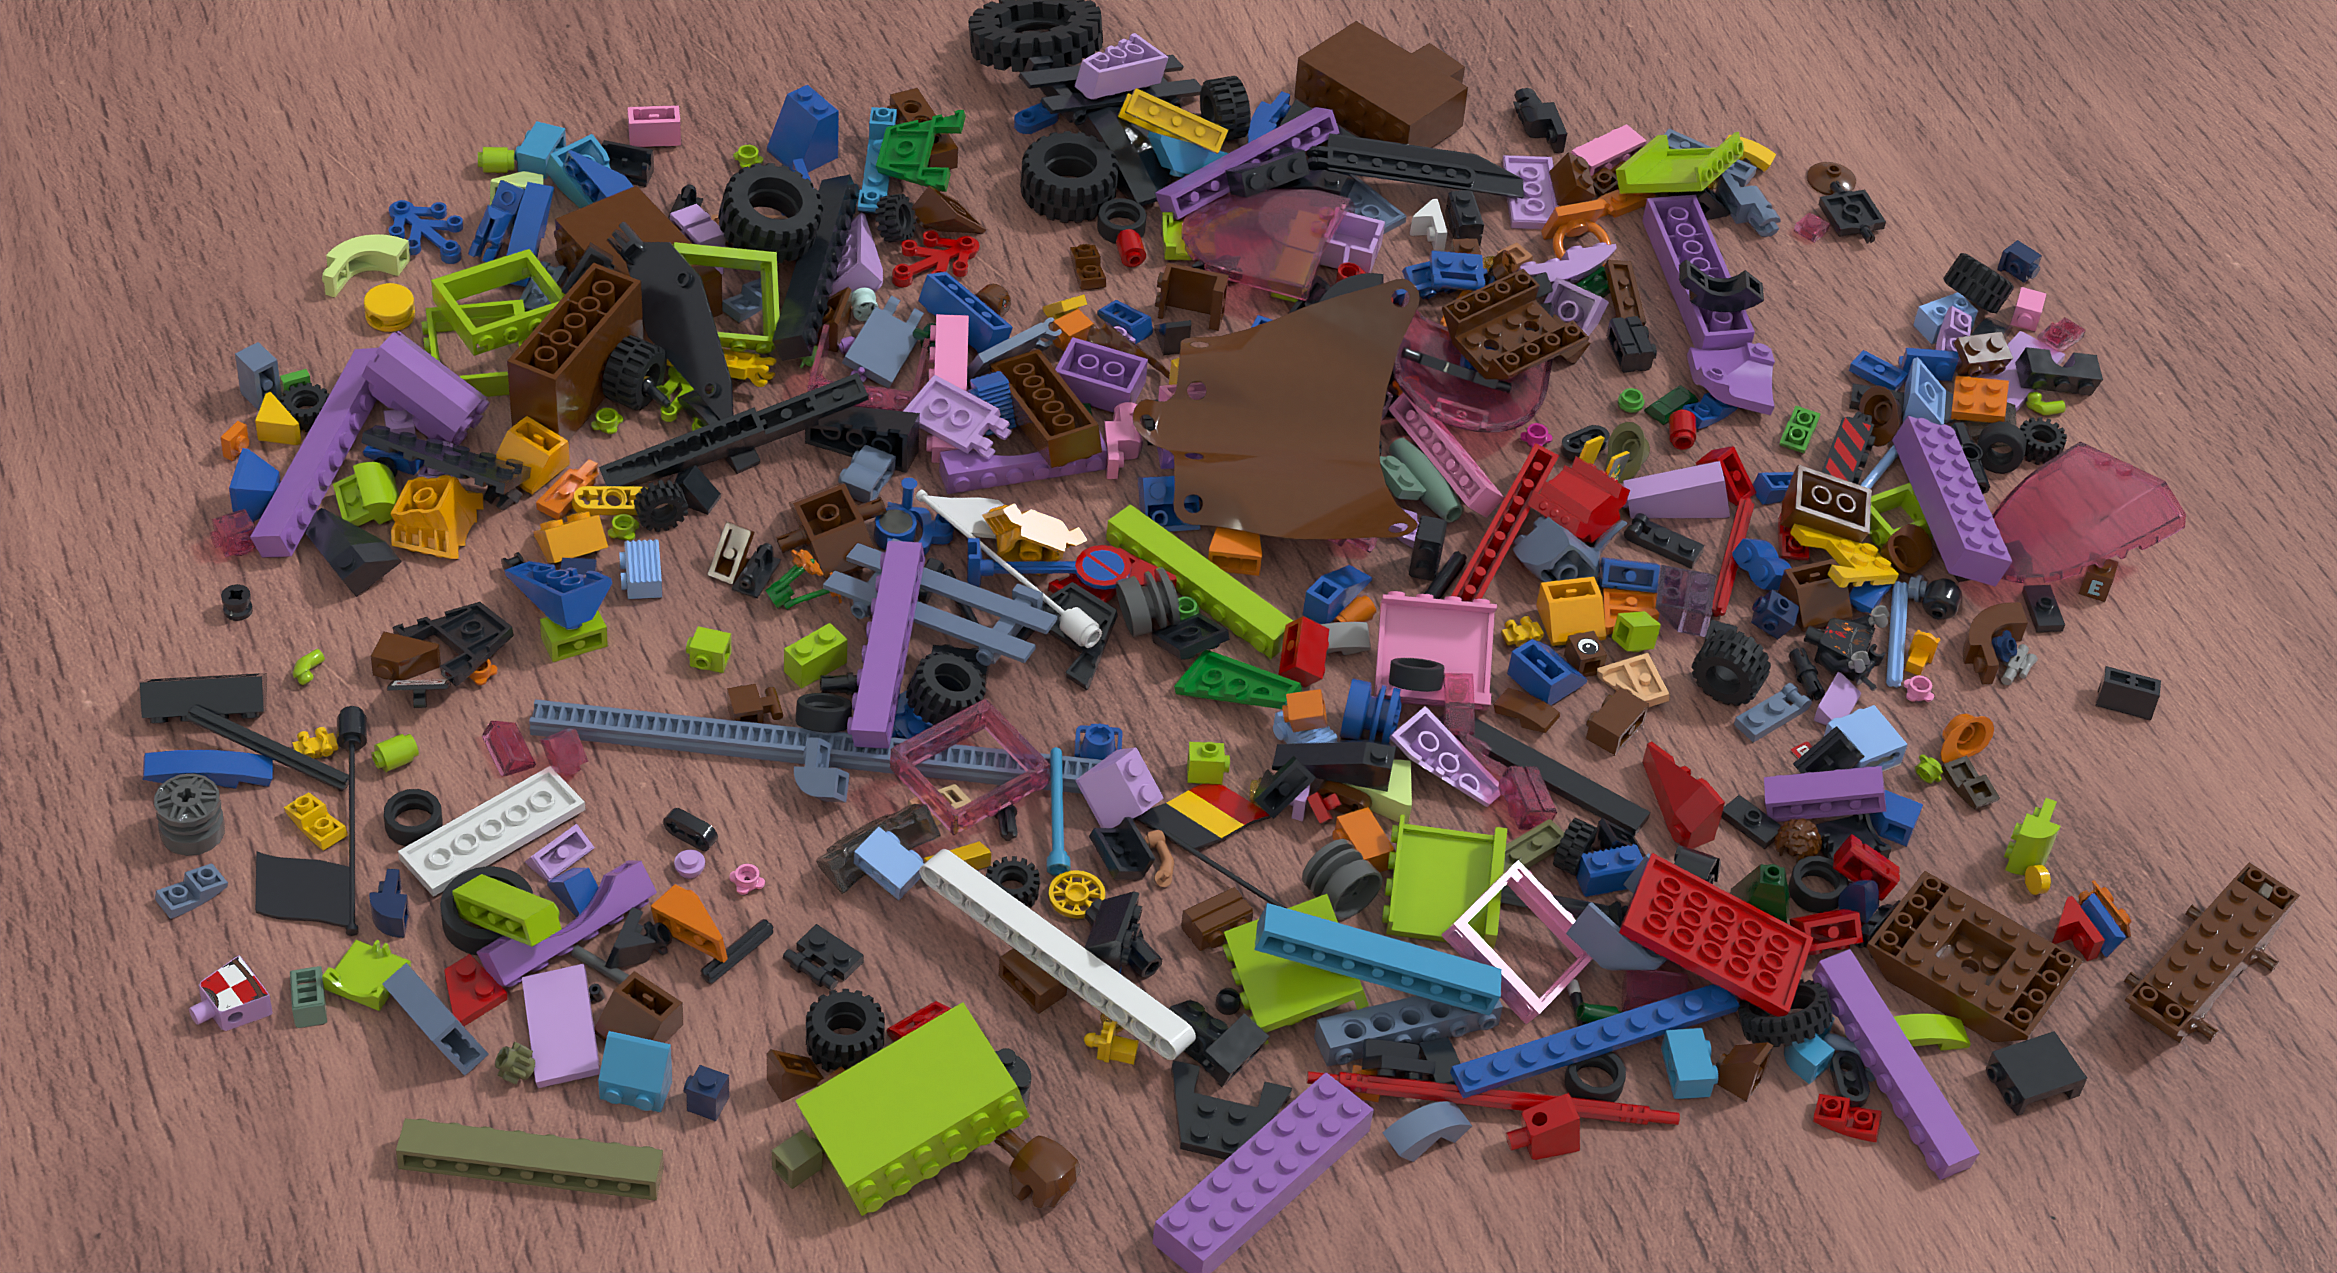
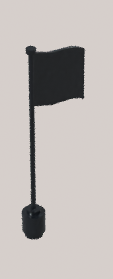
M347 706L341 709L340 714L337 716V744L339 747L349 751V866L316 859L276 857L256 851L255 911L260 915L281 920L313 921L346 928L347 935L355 936L359 932V927L355 924V751L367 744V717L361 708Z

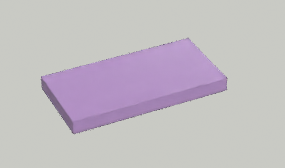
M1504 155L1502 158V168L1523 179L1524 198L1507 197L1511 228L1542 229L1555 207H1560L1557 205L1549 171L1553 168L1552 157Z
M2022 331L2007 344L2013 359L2006 366L2005 371L1997 375L1989 373L1976 377L2009 381L2006 411L2015 414L2028 400V393L2036 391L2034 389L2021 388L2015 362L2026 347L2048 349L2052 359L2058 365L2063 362L2065 357L2064 353Z
M584 964L522 977L531 1050L533 1051L532 1057L535 1059L534 1072L537 1087L542 1088L599 1075L600 1063Z

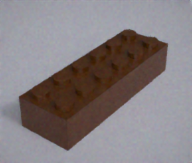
M1040 349L989 364L991 373L1001 371L1008 379L1014 419L1051 468L1062 467L1067 463L1088 459L1093 455L1102 453L1098 423Z

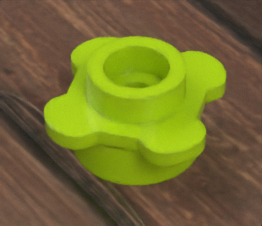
M743 145L733 155V158L739 161L741 168L747 166L751 168L753 164L763 163V157L759 156L757 147L753 145Z
M603 408L596 413V421L591 423V427L594 430L614 434L617 432V426L623 422V417L612 408Z
M628 514L617 515L612 520V528L608 530V536L631 541L635 539V530L639 528V522Z
M1921 754L1919 756L1920 762L1915 766L1917 775L1923 781L1930 784L1934 780L1940 782L1942 780L1940 775L1943 771L1939 762L1932 757L1928 758Z

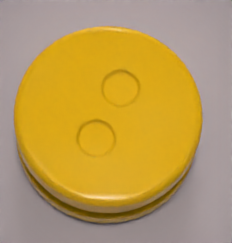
M394 283L380 284L370 289L364 297L365 319L376 330L383 332L399 331L408 327L415 318L414 296L408 288Z

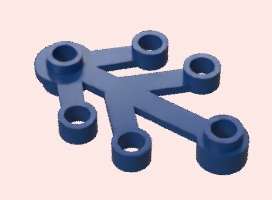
M399 200L390 205L389 215L394 221V224L388 229L390 236L404 239V225L409 223L412 226L410 238L407 239L409 241L410 255H417L421 252L420 241L421 236L424 235L440 249V257L444 263L455 264L461 260L460 245L454 240L444 239L435 230H448L453 233L463 230V219L457 215L450 216L447 221L420 219L418 217L425 216L443 219L447 216L446 204L436 202L431 207H416L409 201Z

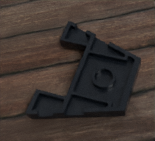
M1071 582L1049 596V598L1064 611L1078 607L1097 622L1099 629L1102 631L1099 641L1090 648L1079 646L1060 630L1061 615L1044 601L1043 611L1057 616V621L1048 633L1081 653L1065 672L1066 677L1085 690H1088L1118 613L1117 609ZM1023 626L1015 637L1027 641L1035 630Z
M481 602L445 611V616L431 620L428 617L417 619L418 624L404 628L403 623L392 627L394 634L419 640L435 635L458 653L459 656L440 665L441 675L455 686L460 685L514 636L512 626Z
M1175 1060L1172 1062L1171 1075L1173 1077V1092L1177 1110L1179 1144L1182 1150L1226 1160L1277 1116L1281 1107L1291 1097V1087L1270 1082H1264L1258 1107L1194 1093L1200 1073V1066Z

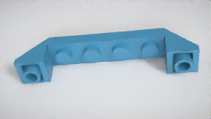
M871 107L864 178L858 200L859 213L876 214L877 202L880 201L881 197L888 196L890 176L878 173L876 163L886 127L896 125L897 109Z

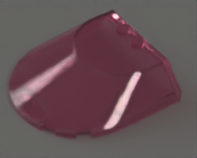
M1269 189L1247 198L1231 195L1229 192L1186 215L1182 224L1181 239L1185 242L1187 254L1193 261L1199 259L1205 263V270L1229 275L1228 280L1306 301L1309 297L1315 271L1326 247L1347 212L1355 214L1356 206L1350 198L1317 190Z
M1408 292L1404 295L1401 307H1405L1409 303L1410 296ZM1416 309L1398 349L1392 370L1399 387L1416 406L1435 419L1450 426L1485 433L1516 429L1528 423L1536 416L1546 398L1553 358L1512 378L1500 379L1512 383V389L1509 394L1401 358V352L1406 347L1460 366L1461 353L1452 344L1448 328L1427 319Z

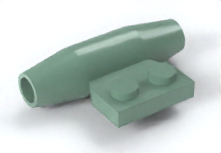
M1405 438L1395 440L1389 447L1391 456H1380V466L1388 488L1397 499L1418 500L1420 498L1427 507L1448 523L1458 520L1463 514V507L1451 485L1422 451Z

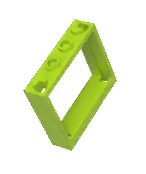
M674 242L672 245L691 265L761 271L764 336L718 332L721 346L730 348L731 351L739 352L748 349L756 350L760 354L772 352L775 349L772 339L779 320L777 253Z
M530 249L431 280L433 302L437 307H440L442 314L473 356L527 339L565 296L561 292V288ZM531 277L551 304L476 328L456 301Z
M523 299L459 305L476 328L525 312ZM440 307L425 308L427 321H422L421 323L423 335H428V337L423 338L424 348L427 353H431V356L440 362L436 332L455 330L442 314ZM526 339L517 342L518 348ZM508 371L459 376L486 397L509 395Z

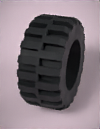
M1064 131L1060 134L1053 132L1048 137L1044 135L1038 138L1036 142L1034 141L1023 154L1020 183L1022 197L1031 209L1034 208L1037 214L1040 216L1045 215L1049 220L1054 221V219H1057L1061 223H1068V221L1081 223L1085 219L1090 221L1096 218L1100 207L1105 202L1116 197L1118 161L1114 152L1111 149L1109 150L1108 145L1103 141L1100 143L1098 138L1092 135L1088 137L1085 133L1078 132V134L1071 133V131ZM1061 176H1073L1077 178H1066Z
M761 163L753 164L751 168L747 166L739 170L730 178L729 183L726 184L718 213L720 230L724 233L726 240L729 243H733V248L776 252L777 263H783L784 260L789 262L797 259L798 256H803L813 246L823 216V202L820 199L821 196L816 188L813 189V183L808 178L804 179L800 172L796 170L793 172L784 165L781 167L775 166V163H767L763 166ZM754 208H772L783 213L788 219H772L760 214Z

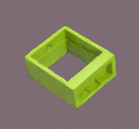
M1911 483L1871 496L1870 533L1868 535L1880 549L1888 541L1889 537L1901 528L1892 529L1880 513L1899 506L1913 519L1914 522L1910 524L1921 527L1928 534L1929 538H1933Z

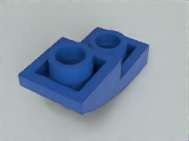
M1705 393L1701 402L1684 405L1682 410L1692 412L1696 417V428L1701 429L1724 419L1736 411L1738 407L1725 404L1717 400L1710 393Z
M1864 581L1862 586L1854 587L1850 592V603L1856 610L1871 614V611L1876 606H1879L1883 596L1892 588L1893 584L1871 585V581Z

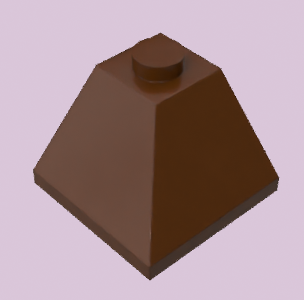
M931 186L926 188L911 208L915 210L916 222L925 229L931 227L939 232L984 234L986 231L958 200Z

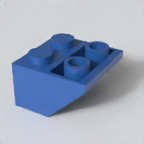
M1174 476L1138 478L1139 505L1143 514L1169 532L1201 530L1200 525L1184 523L1177 517L1174 511ZM1192 494L1185 498L1184 508L1188 512L1197 513L1200 511L1198 495Z
M1534 639L1516 648L1511 653L1507 674L1530 695L1550 706L1587 683L1588 679L1550 646Z

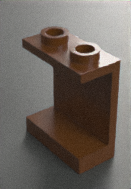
M1167 263L1164 273L1160 272L1157 280V288H1161V292H1157L1155 307L1159 308L1158 318H1164L1167 306L1210 315L1209 329L1219 331L1225 312L1229 275Z

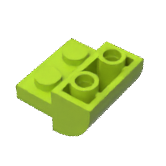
M378 462L356 464L353 466L355 474L333 484L341 516L344 520L360 526L373 519L379 525L393 519L390 513L400 495L394 474L386 465Z
M2045 798L2042 808L2035 807L2033 815L2026 814L2023 824L2016 823L2011 839L2015 840L2016 843L2010 841L2004 858L2009 859L2005 871L2017 875H2025L2026 869L2029 866L2040 864L2045 866L2061 827L2050 822L2057 801Z

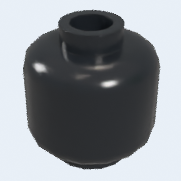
M1950 579L1934 580L1930 582L1922 601L1923 608L1934 619H1950L1958 611L1962 599V591Z

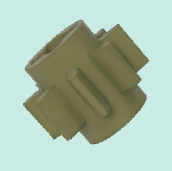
M517 1042L513 1043L512 1048L508 1046L503 1047L495 1060V1067L500 1069L497 1075L515 1085L519 1078L527 1080L535 1068V1059L530 1057L533 1051Z

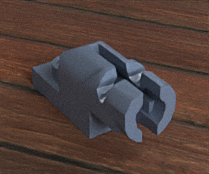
M1730 172L1722 173L1719 176L1716 193L1730 211V215L1735 223L1749 222L1755 231L1763 237L1776 234L1779 230L1776 223H1780L1781 219L1777 212L1772 209L1771 203L1767 201L1757 186L1740 187Z

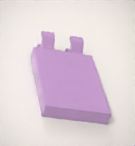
M936 375L929 380L904 409L905 412L920 413L919 428L967 454L974 448L982 457L988 460L995 453V450L990 448L993 442L983 437L984 434L991 429L996 436L1006 440L1012 433L1011 430L1007 429L1010 425L1009 422L999 418L1001 414L998 408Z

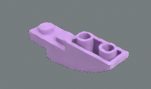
M1597 243L1588 248L1573 246L1565 252L1561 261L1559 258H1554L1540 264L1526 262L1517 271L1524 268L1531 277L1546 272L1551 286L1556 277L1573 284L1602 267L1617 249L1616 244Z

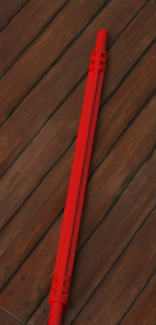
M1308 1071L1306 1084H1313L1325 1073ZM1340 1071L1338 1074H1329L1351 1092L1438 1102L1448 1101L1456 1104L1524 1111L1559 1097L1492 1089L1463 1099L1456 1084ZM1571 1097L1579 1117L1644 1125H1647L1648 1122L1678 1125L1680 1121V1113L1651 1110L1649 1106Z

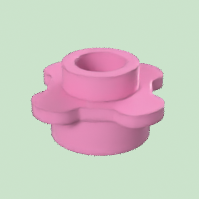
M1918 675L1904 681V687L1907 688L1908 692L1906 694L1908 700L1912 702L1923 700L1931 702L1934 699V694L1931 693L1932 683L1928 678Z
M752 864L740 865L736 871L730 873V881L736 884L737 892L741 895H746L755 888L762 889L765 886V880L760 878L758 868Z

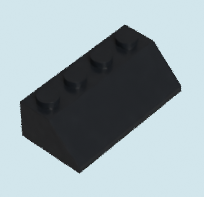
M267 673L146 679L140 682L142 718H150V723L168 722V717L180 716V721L185 722L188 721L187 714L189 709L197 705L225 719H229L230 713H241V718L259 717V712H264L267 706Z

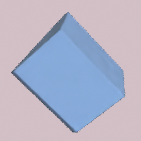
M1918 357L1914 358L1905 384L1902 421H1905L1907 416L1918 419L1925 418L1931 423L1942 425L1944 424L1946 390Z

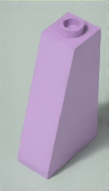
M1720 461L1623 481L1624 486L1630 489L1623 509L1629 508L1631 518H1634L1638 513H1642L1648 518L1730 517L1725 480Z

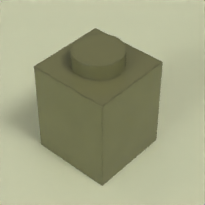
M801 1130L772 1150V1170L793 1189L822 1169L823 1149L815 1138H810Z

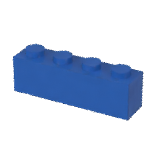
M947 272L927 274L918 302L935 316L936 314L969 316L968 344L978 354L1009 339L1013 327Z

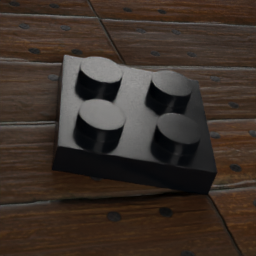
M1200 613L1181 620L1179 624L1169 625L1164 629L1151 633L1154 644L1181 660L1191 659L1199 652L1206 649H1215L1221 643L1230 640L1228 629Z

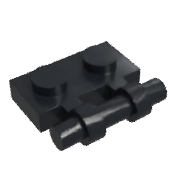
M818 924L814 925L797 941L796 950L799 953L787 949L782 957L790 963V968L798 973L804 972L812 978L813 983L819 987L825 986L831 991L838 984V980L833 977L834 975L845 981L864 963V955ZM814 961L815 963H817V964L820 965L821 967L818 968L817 966H815V965L812 964L811 962Z

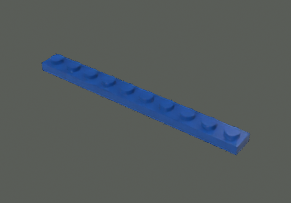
M1711 984L1452 1066L1450 1074L1464 1099L1664 1035L1666 1030L1683 1029L1737 1012L1740 1005L1733 993L1718 985Z

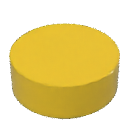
M2041 864L2029 866L2026 869L2025 884L2031 894L2039 895L2049 891L2051 885L2050 874L2046 867Z

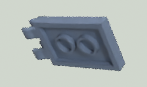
M892 295L883 310L878 307L874 308L842 361L844 365L857 372L859 367H863L865 369L864 376L888 389L918 339L913 337V331L917 328L924 314L914 308L906 323L894 317L893 315L901 300Z
M1048 318L1044 323L1041 322L978 354L967 367V383L971 379L989 373V364L1030 352L1033 348L1040 349L1041 351L1047 350L1053 343L1052 340H1055L1062 333L1061 329L1055 332L1049 329L1048 326L1054 322V318ZM1041 338H1045V339H1048L1049 341L1043 342V341H1041L1040 339H1041Z

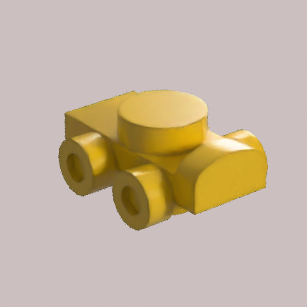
M1524 616L1520 619V626H1517L1514 620H1508L1504 624L1506 629L1501 630V635L1507 645L1515 644L1517 647L1531 639L1540 641L1544 636V632L1538 622H1532L1529 616Z
M325 727L317 728L315 730L316 737L313 738L309 737L307 731L299 732L297 734L298 741L292 742L294 750L313 759L330 756L333 754V751L338 750L334 732L328 734Z

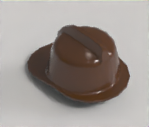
M1871 387L1862 396L1859 411L1865 415L1872 416L1871 424H1874L1871 435L1876 436L1873 446L1881 447L1892 441L1896 435L1902 416V408L1899 401L1894 398L1892 392L1886 387Z
M1907 524L1889 537L1888 541L1882 546L1880 555L1891 562V566L1899 575L1905 573L1912 574L1924 566L1932 557V542L1928 534L1921 527L1915 524Z

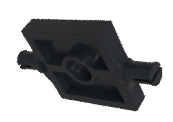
M1833 181L1830 184V189H1832L1834 194L1820 197L1818 205L1838 236L1859 233L1867 244L1874 242L1875 236L1871 231L1884 229L1886 220L1866 190L1846 191L1842 188L1839 181H1836V183Z

